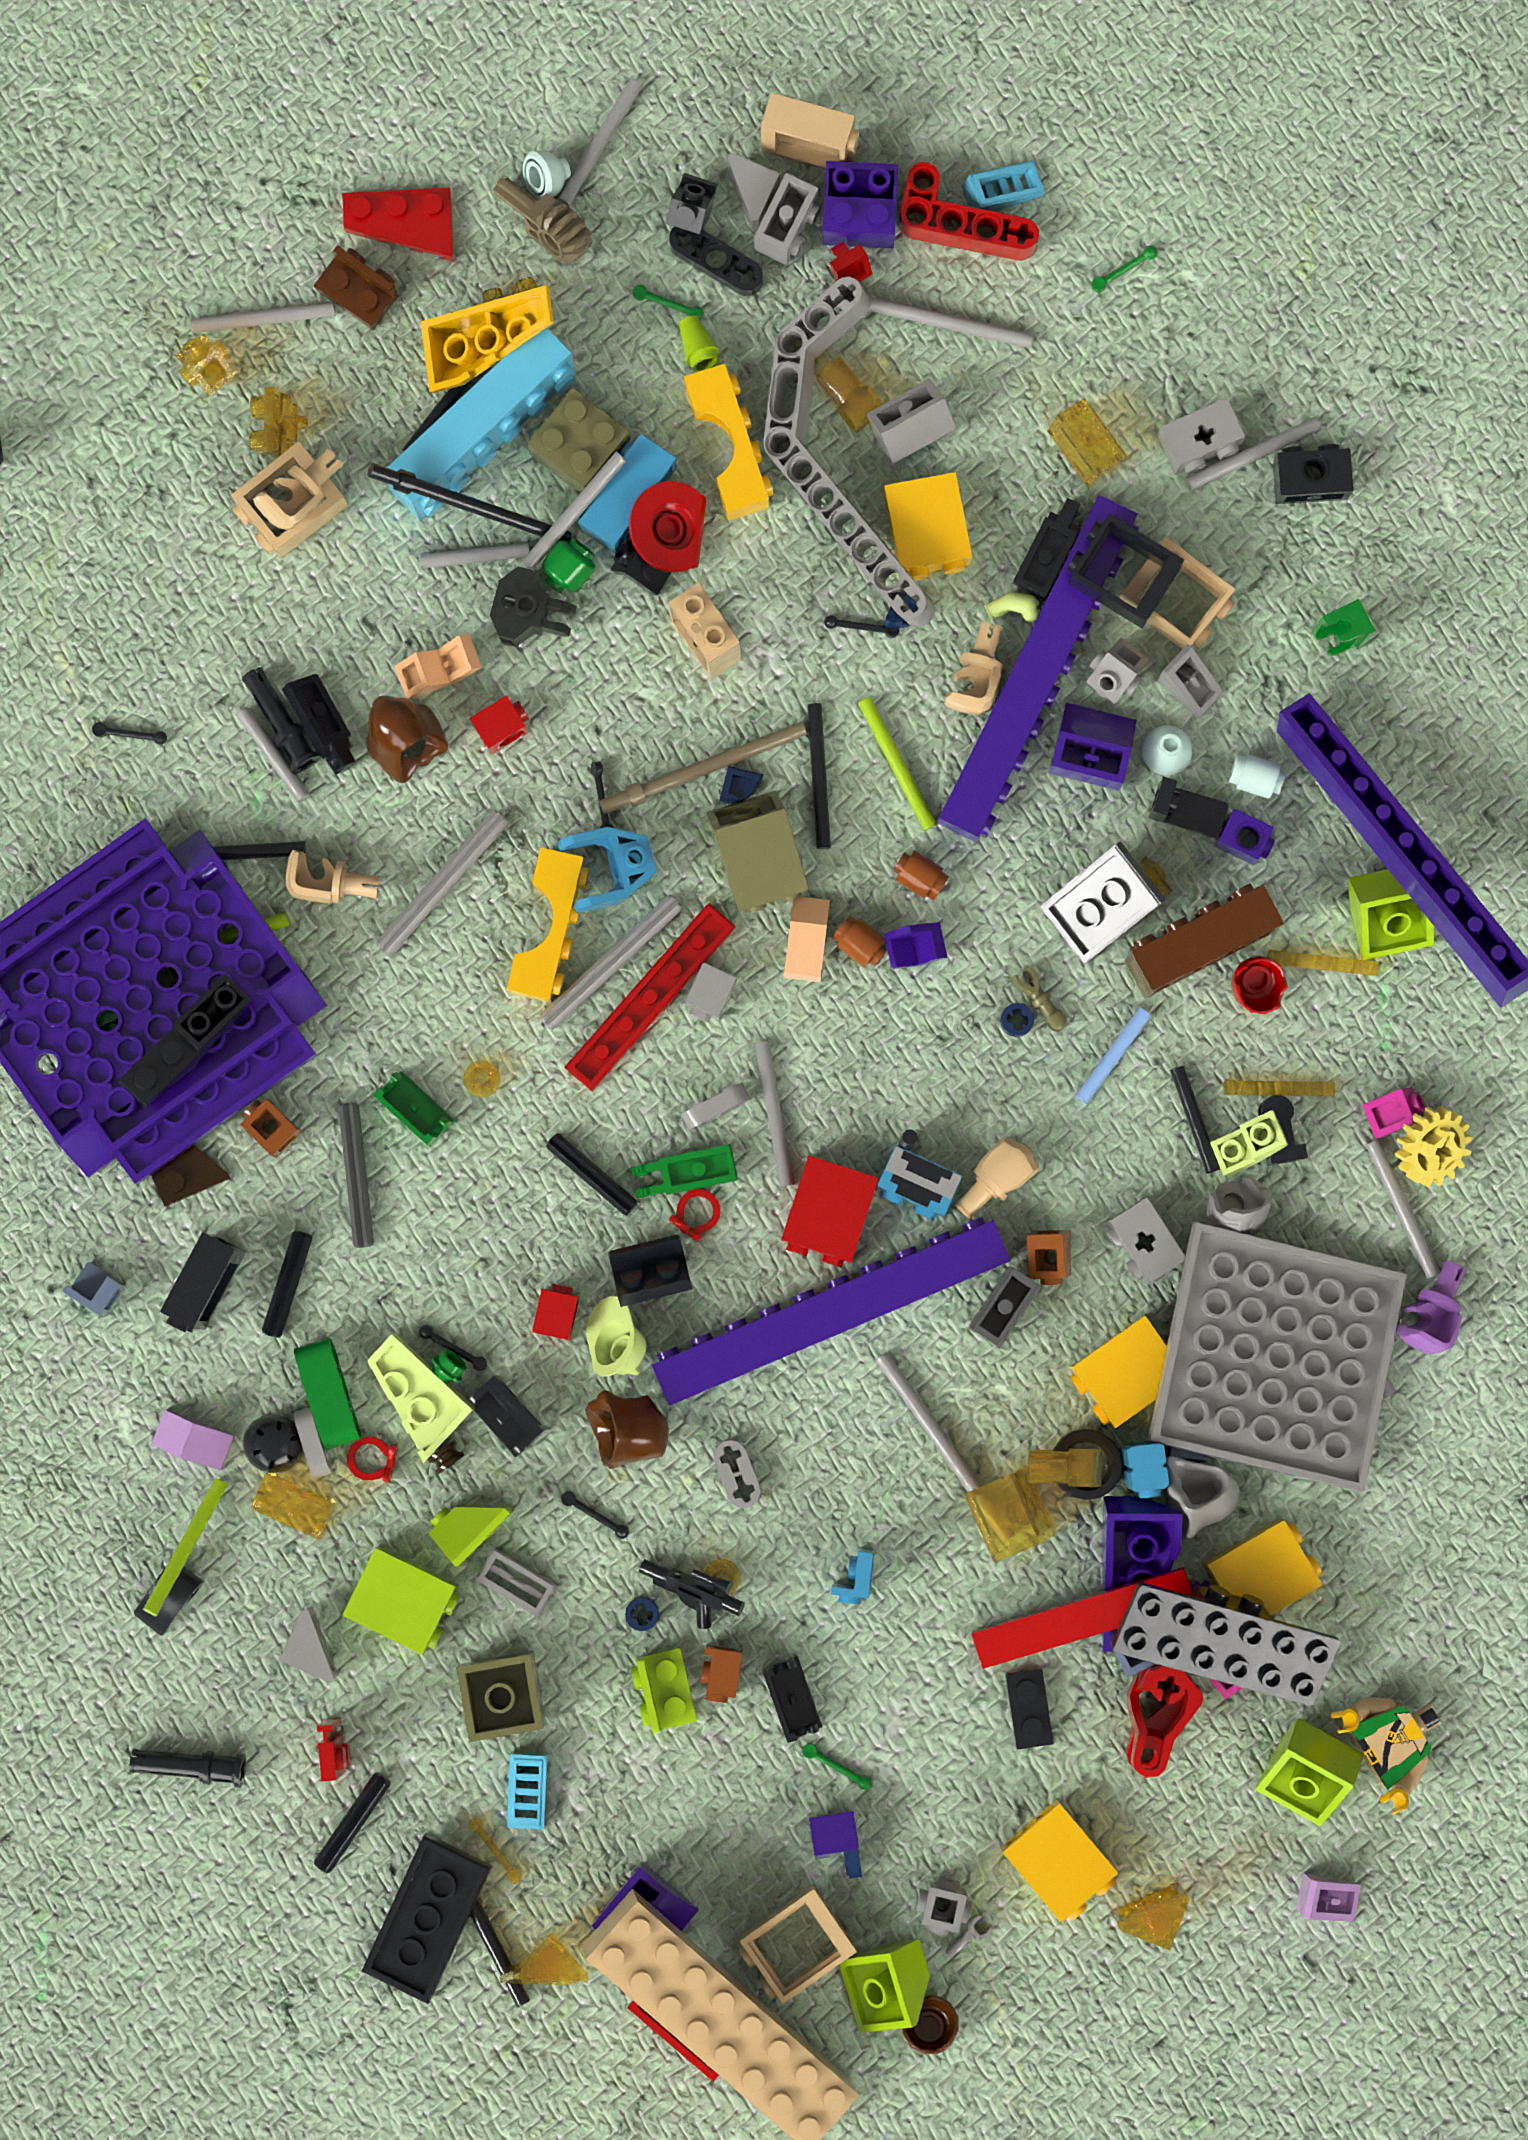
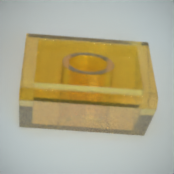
M1027 1465L964 1493L993 1562L1042 1544L1056 1534Z
M1176 1882L1110 1911V1914L1120 1931L1170 1951L1187 1908L1189 1897L1182 1886Z
M552 1933L538 1938L500 1975V1983L574 1986L588 1982V1973Z

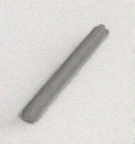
M494 810L485 818L377 940L376 944L387 955L395 953L505 829L508 821L502 814Z
M667 895L540 1014L541 1021L549 1029H555L682 910L681 904L672 895Z

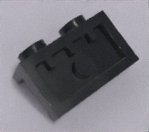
M672 1235L608 1252L620 1307L692 1290L686 1258L679 1235Z

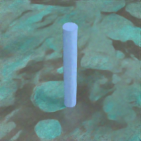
M1139 1007L1076 1094L1080 1101L1088 1104L1151 1017L1147 1011Z

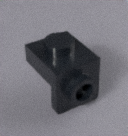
M628 540L617 549L614 555L615 562L611 567V571L615 574L624 575L649 594L658 596L671 572L654 568L642 559L636 551L632 540Z

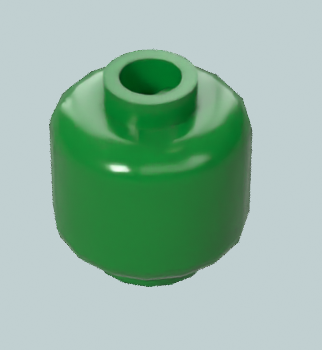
M571 538L570 541L559 540L542 562V569L548 575L544 581L559 593H562L565 589L574 593L578 592L596 568L592 560L595 554L575 538Z

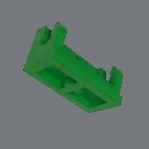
M1359 599L1322 616L1312 630L1315 640L1325 639L1327 636L1334 634L1337 641L1340 642L1337 647H1332L1328 650L1327 654L1330 656L1339 655L1353 647H1356V649L1363 647L1375 633V629Z
M402 1071L400 1073L395 1072L391 1075V1080L384 1087H380L373 1096L431 1148L455 1120Z

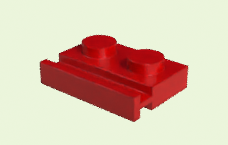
M341 1717L325 1719L317 1726V1732L323 1731V1740L318 1743L321 1782L337 1780L346 1772V1766L351 1765L349 1743H343V1734L337 1735L336 1727L342 1723Z

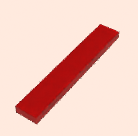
M708 903L564 1068L593 1092L695 976L702 964L706 963L731 935L736 926Z
M1181 1567L974 1630L971 1636L982 1668L992 1667L1118 1629L1139 1582L1190 1596L1192 1587L1186 1569Z

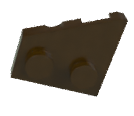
M195 1145L189 1147L151 1175L164 1207H168L231 1179L225 1170Z

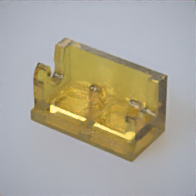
M1086 398L1058 414L1047 430L1088 489L1095 485L1107 472L1111 474L1122 460L1127 457Z
M265 1473L251 1507L257 1513H261L317 1540H321L337 1502L278 1475Z

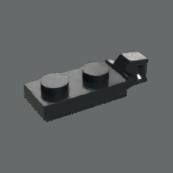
M1067 498L1059 515L1050 512L1048 518L1045 517L1012 584L1044 600L1046 599L1078 535L1077 531L1080 526L1073 523V520L1079 510L1080 503Z
M315 673L287 683L282 690L318 754L322 758H326L335 775L349 770L356 762L349 750L351 747L349 741L351 733L318 674Z

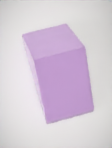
M164 1410L151 1445L180 1459L222 1470L235 1435Z
M1303 1872L1296 1910L1307 1919L1354 1922L1361 1884Z

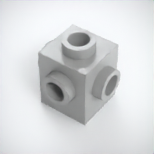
M1121 637L1108 652L1102 649L1089 666L1094 672L1086 683L1092 686L1101 697L1109 699L1112 703L1116 704L1123 694L1131 697L1143 681L1138 675L1150 659Z
M938 1877V1882L928 1881L927 1889L919 1890L915 1911L921 1912V1923L927 1925L926 1930L940 1935H948L949 1931L959 1933L961 1922L967 1924L972 1901L967 1900L965 1889L959 1888L960 1882ZM940 1897L950 1901L949 1906L944 1910L938 1909L935 1905L936 1900Z

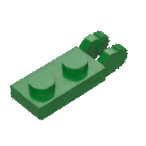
M731 1144L659 1158L658 1162L631 1167L632 1176L638 1177L661 1170L664 1183L640 1187V1189L635 1190L637 1198L663 1193L671 1195L738 1181Z

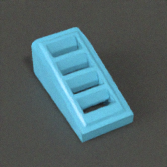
M1034 160L970 174L962 186L969 207L994 212L1044 196L1046 193ZM1024 174L1029 189L1024 190L1019 175ZM1007 179H1010L1014 190V192L1010 193L1006 181ZM996 183L999 196L995 195L992 184Z
M511 1751L508 1784V1828L545 1829L549 1753ZM518 1766L539 1767V1773L518 1772ZM518 1780L538 1781V1788L517 1787ZM517 1795L538 1796V1803L516 1802ZM516 1810L537 1811V1818L516 1817Z

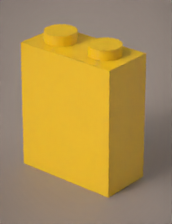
M956 472L884 485L883 496L894 553L915 581L928 578L930 576L929 572L944 570L945 574L964 571L966 565L971 564L972 552Z
M1141 1316L1070 1366L1074 1374L1069 1378L1081 1395L1088 1392L1093 1399L1095 1405L1091 1409L1101 1424L1105 1426L1107 1423H1110L1112 1428H1117L1156 1400L1167 1345L1147 1317Z
M1280 1518L1203 1563L1215 1585L1225 1588L1236 1596L1242 1597L1243 1594H1250L1264 1602L1263 1606L1270 1615L1275 1614L1322 1586L1318 1576L1322 1575L1323 1572L1312 1554L1306 1557L1299 1544L1304 1540L1293 1522L1287 1524L1285 1520Z
M1057 1799L1000 1847L1003 1854L1061 1923L1067 1917L1070 1921L1077 1918L1087 1908L1085 1902L1095 1893L1099 1896L1103 1895L1116 1883L1114 1877L1118 1872Z

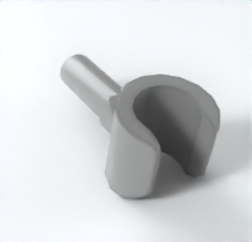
M974 1915L968 1920V1930L945 1951L950 1958H953L976 1937L982 1939L991 1934L992 1925L986 1927L979 1934L974 1929L976 1921L980 1920L983 1917L982 1915Z

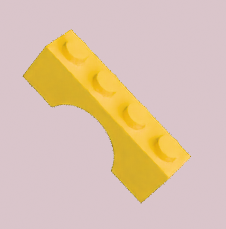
M721 364L683 376L684 387L695 420L708 421L718 425L729 435L735 450L731 463L716 478L717 489L727 520H733L768 509V497L774 495L768 475L761 476L757 464L763 461L757 441L750 442L746 430L752 428L746 407L739 408L735 396L741 394L735 373L728 374L726 365Z
M540 847L532 883L550 901L553 910V923L548 936L540 945L532 950L515 954L507 985V991L510 994L552 1003L554 995L560 996L565 974H561L559 971L562 959L569 960L573 939L567 937L570 925H577L580 913H576L574 904L577 900L579 888L586 889L590 868L584 867V857Z

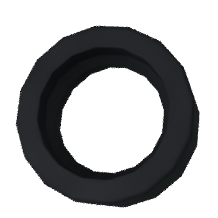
M1089 1429L1072 1431L1062 1437L1054 1447L1050 1460L1052 1477L1058 1487L1071 1497L1083 1500L1101 1498L1112 1491L1120 1479L1123 1466L1120 1451L1113 1440L1102 1432ZM1084 1442L1093 1443L1100 1447L1107 1456L1108 1461L1107 1472L1103 1479L1097 1484L1087 1487L1077 1485L1071 1481L1064 1467L1065 1457L1069 1450L1078 1443Z

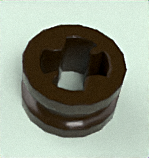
M455 1440L427 1459L429 1463L437 1465V1474L442 1473L465 1456L463 1451L458 1452L456 1450L457 1443Z

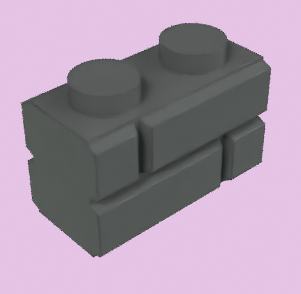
M1008 1266L967 1328L997 1349L1001 1348L1009 1336V1332L1013 1330L1041 1286L1014 1267Z

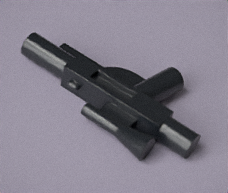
M646 1559L643 1560L640 1566L639 1573L652 1578L653 1584L678 1594L680 1600L686 1606L696 1610L697 1627L700 1629L711 1627V1608L718 1611L723 1609L737 1616H740L744 1609L745 1602L729 1596L733 1581L716 1578L696 1569H693L691 1575H688L675 1568L669 1570Z

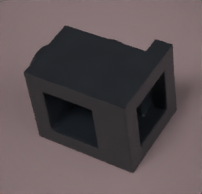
M683 173L681 182L671 198L666 224L701 234L711 215L718 184Z

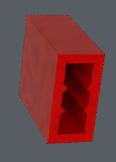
M808 1155L781 1238L782 1242L788 1243L786 1250L806 1257L810 1250L822 1254V1262L842 1268L844 1262L851 1264L879 1178Z

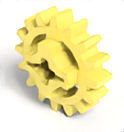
M1438 1106L1436 1111L1426 1107L1423 1117L1416 1113L1413 1115L1414 1124L1412 1126L1404 1124L1403 1129L1407 1134L1405 1137L1397 1138L1396 1142L1402 1144L1403 1147L1395 1152V1156L1403 1160L1398 1167L1406 1172V1177L1426 1187H1430L1432 1182L1441 1186L1443 1185L1444 1176L1451 1179L1455 1178L1454 1169L1456 1166L1459 1168L1465 1167V1164L1461 1161L1462 1156L1471 1154V1151L1465 1148V1144L1471 1142L1473 1138L1465 1133L1470 1126L1461 1120V1115L1442 1106Z

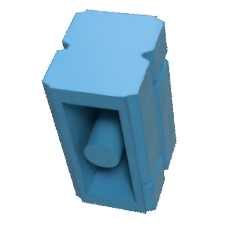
M1149 1441L1123 1444L1119 1449L1122 1465L1126 1466L1122 1470L1125 1487L1135 1491V1497L1150 1498L1161 1496V1489L1170 1485L1168 1470L1166 1467H1163V1464L1166 1463L1164 1445Z

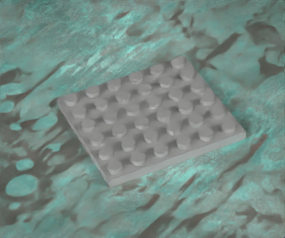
M1198 1222L1192 1223L1148 1441L1364 1492L1407 1274Z

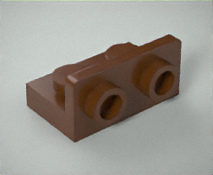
M337 245L333 250L334 259L316 281L314 288L361 323L374 330L399 297L393 285L395 280L380 268L373 271L366 266L365 258L354 249L348 248L345 251Z

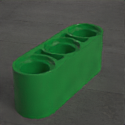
M327 1337L294 1348L295 1360L324 1449L327 1451L361 1440L360 1427L331 1338Z

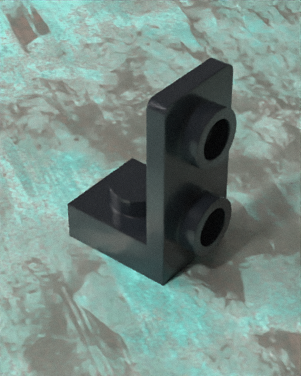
M1163 776L1157 787L1149 819L1218 838L1226 817L1228 803L1176 788L1177 780Z

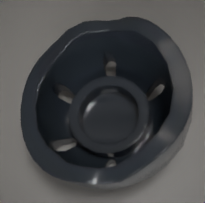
M265 1415L254 1420L246 1429L243 1437V1451L246 1458L254 1467L267 1473L284 1472L291 1469L299 1461L303 1451L295 1422L279 1415ZM277 1422H281L279 1430H277ZM260 1429L264 1435L260 1436L256 1431ZM296 1435L297 1439L290 1441V1438ZM254 1450L261 1451L259 1454H252ZM287 1455H291L293 1458L289 1460ZM271 1461H274L273 1468L269 1467Z

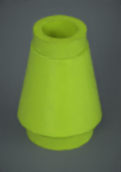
M692 315L682 319L678 326L680 328L686 364L694 372L715 367L719 363L718 355L720 350L700 322L699 317Z

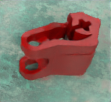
M1155 1664L1136 1674L1126 1695L1127 1708L1132 1724L1126 1747V1759L1134 1770L1145 1778L1158 1777L1165 1771L1174 1740L1203 1702L1200 1686L1193 1681L1187 1672ZM1166 1679H1169L1170 1687L1164 1686L1161 1689L1159 1687V1681H1166ZM1142 1690L1149 1691L1160 1702L1162 1699L1166 1701L1161 1708L1147 1719H1145L1138 1700ZM1152 1748L1153 1754L1148 1761L1141 1762L1143 1750Z

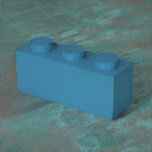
M642 434L638 436L635 442L629 440L620 454L627 462L579 516L580 531L614 554L630 535L629 516L638 496L650 486L668 481L677 468L675 456Z

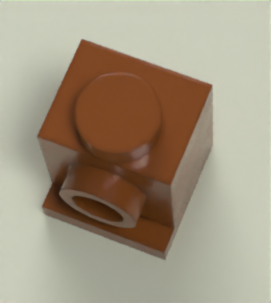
M265 1099L262 1103L257 1100L243 1113L246 1119L240 1124L275 1158L302 1133L268 1099ZM268 1120L276 1122L277 1127L273 1133H266L264 1125Z
M1035 1230L1027 1234L1030 1279H1040L1041 1285H1058L1063 1283L1062 1278H1067L1072 1274L1070 1255L1071 1230ZM1049 1250L1057 1253L1056 1263L1048 1260L1047 1253Z
M707 1644L705 1655L712 1656L711 1662H703L700 1683L707 1684L705 1699L727 1703L728 1697L736 1698L743 1650Z

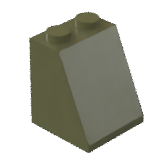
M776 791L706 812L739 912L744 910L748 913L757 912L767 906L766 903L779 899L783 902L792 901L802 895L801 892L809 890L786 810Z

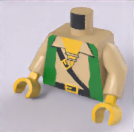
M1364 1697L1344 1710L1332 1712V1719L1342 1717L1344 1722L1343 1727L1337 1730V1732H1348L1359 1751L1364 1754L1363 1758L1379 1784L1387 1790L1392 1787L1391 1791L1380 1796V1802L1383 1804L1390 1799L1393 1800L1395 1807L1391 1811V1815L1407 1809L1409 1805L1408 1798L1419 1784L1429 1763L1428 1754L1432 1751L1430 1744L1423 1734L1441 1723L1432 1707L1428 1704L1411 1715L1403 1703L1395 1702L1391 1698Z

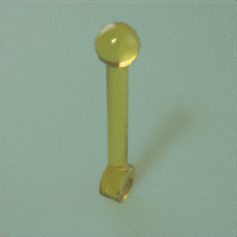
M479 1817L471 1819L468 1824L469 1829L479 1834L508 1873V1880L513 1884L520 1882L522 1879L521 1871L511 1866L484 1830L483 1820Z

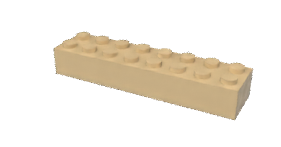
M634 1889L625 1896L583 1943L582 1949L588 1962L793 2140H821L860 2096L849 2077Z

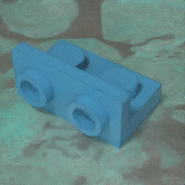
M860 1548L857 1556L850 1557L848 1580L855 1581V1585L834 1583L831 1588V1595H839L838 1602L861 1604L862 1598H869L875 1550Z

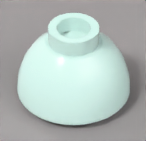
M531 151L526 155L523 163L525 184L529 192L537 200L546 193L555 197L564 186L565 180H568L571 175L568 162L564 158L558 159L554 154L547 151Z
M1162 725L1154 728L1146 735L1142 744L1144 762L1153 772L1160 775H1174L1181 772L1187 767L1192 757L1193 749L1189 736L1184 730L1174 725Z

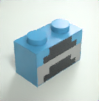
M895 1145L876 1188L882 1190L880 1197L897 1205H901L903 1200L916 1206L915 1213L934 1221L936 1215L942 1218L945 1216L963 1176Z

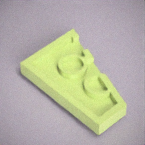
M396 1333L391 1334L367 1361L388 1400L392 1401L406 1433L410 1434L419 1450L417 1453L423 1463L428 1461L427 1459L439 1449L475 1409L453 1386L440 1380L434 1374L432 1367Z

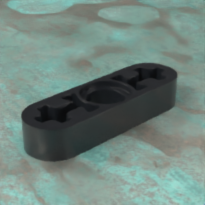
M675 226L672 228L669 235L670 249L676 257L742 296H751L760 290L763 283V273L757 262L702 230L701 234H697ZM687 234L692 235V243L699 248L702 247L699 258L695 257L697 249L693 246L686 244L683 248L679 247L678 236L685 238ZM718 250L725 254L727 259L723 266L713 268L706 263V256L711 251ZM733 260L737 261L735 270L742 274H746L749 270L753 272L754 283L747 281L745 285L740 284V275L731 270L729 277L726 276L732 267Z

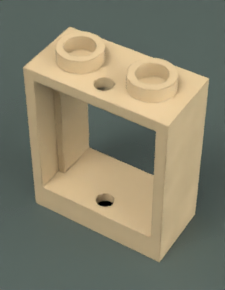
M771 92L761 124V152L826 170V161H855L859 146L857 141L860 130L854 129L855 115Z
M299 441L231 494V497L237 504L232 509L245 526L252 523L259 532L254 536L267 554L274 550L280 559L348 506L342 493L328 479L320 486L325 500L298 525L276 537L248 503L250 499L293 465L297 464L299 468L306 470L315 461Z
M1166 536L1160 545L1185 559L1180 570L1214 595L1217 600L1188 636L1155 611L1147 623L1180 649H1183L1187 644L1191 647L1195 645L1197 648H1200L1213 632L1208 628L1215 617L1222 620L1235 604L1230 598L1236 589ZM1148 559L1123 590L1119 598L1137 608L1141 602L1139 597L1162 567Z
M699 582L668 602L671 623L710 680L741 661L739 640Z
M814 1883L740 1935L742 1946L738 1948L750 1968L756 1965L764 1976L759 1981L771 1999L777 1996L782 2004L857 1952L855 1943ZM806 1904L836 1949L784 1984L755 1939Z

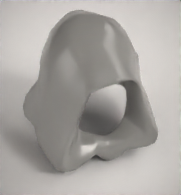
M1174 1456L1166 1457L1165 1467L1168 1470L1170 1485L1164 1489L1169 1506L1182 1511V1535L1185 1538H1193L1202 1528L1223 1520L1235 1510L1238 1505L1240 1490L1236 1479L1227 1469L1219 1465L1199 1464Z

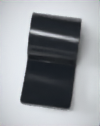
M185 1566L182 1568L157 1616L147 1613L143 1608L164 1570L134 1611V1615L161 1636L165 1634L179 1611L190 1602L204 1583L201 1578Z

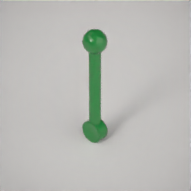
M1147 246L1141 255L1104 278L1095 277L1092 281V289L1097 293L1103 292L1107 283L1144 260L1154 259L1158 254L1156 247Z
M637 285L633 289V296L638 301L648 299L690 316H698L699 320L704 316L702 308L698 306L691 308L647 292L646 287L643 285Z
M808 1743L803 1747L802 1753L804 1757L808 1759L815 1758L857 1782L862 1790L871 1788L872 1779L869 1776H860L817 1751L816 1746L812 1743Z

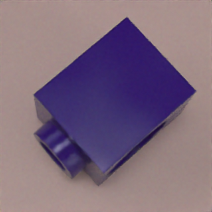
M1234 808L1229 814L1214 847L1255 865L1260 857L1267 859L1275 843V839L1270 837L1274 827ZM1242 830L1251 831L1256 837V845L1253 847L1242 845L1238 838L1239 832Z

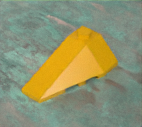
M544 285L421 321L429 392L437 393L465 385L554 323L549 286Z

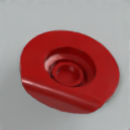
M677 481L660 482L644 490L634 502L629 516L630 537L641 558L654 568L665 572L676 573L697 568L700 560L706 497L690 485Z

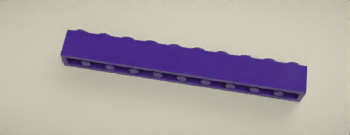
M1098 495L938 819L937 824L976 843L980 834L988 836L997 818L991 815V812L996 802L1004 804L1012 788V784L1008 783L1007 780L1013 769L1018 772L1020 771L1029 753L1023 750V747L1028 737L1036 739L1044 723V720L1039 718L1044 705L1051 707L1055 701L1060 687L1054 684L1060 672L1065 675L1068 674L1076 658V655L1070 653L1076 640L1083 643L1092 623L1086 620L1091 609L1099 611L1102 605L1068 584L1071 572L1067 570V567L1077 551L1084 554L1091 543L1086 540L1090 530L1097 520L1103 523L1108 514H1111L1137 531L1140 528L1134 525L1138 513L1101 495ZM1109 535L1084 574V577L1100 587H1103L1108 576L1115 579L1124 560L1118 557L1124 544Z
M1309 693L1280 711L1277 733L1498 1006L1502 1008L1528 991V959L1313 696Z
M980 1217L962 1225L964 1233L951 1238L949 1231L929 1239L931 1247L917 1252L916 1247L912 1246L894 1254L897 1261L883 1266L881 1260L860 1268L863 1275L849 1281L846 1274L827 1282L829 1290L815 1295L814 1290L811 1289L792 1297L795 1304L781 1310L778 1303L759 1311L761 1319L747 1324L746 1319L742 1318L724 1326L727 1333L713 1338L711 1332L690 1340L693 1347L679 1353L676 1346L657 1354L659 1362L652 1364V1367L668 1405L670 1406L1010 1262L1011 1260L994 1220L985 1223L983 1217Z

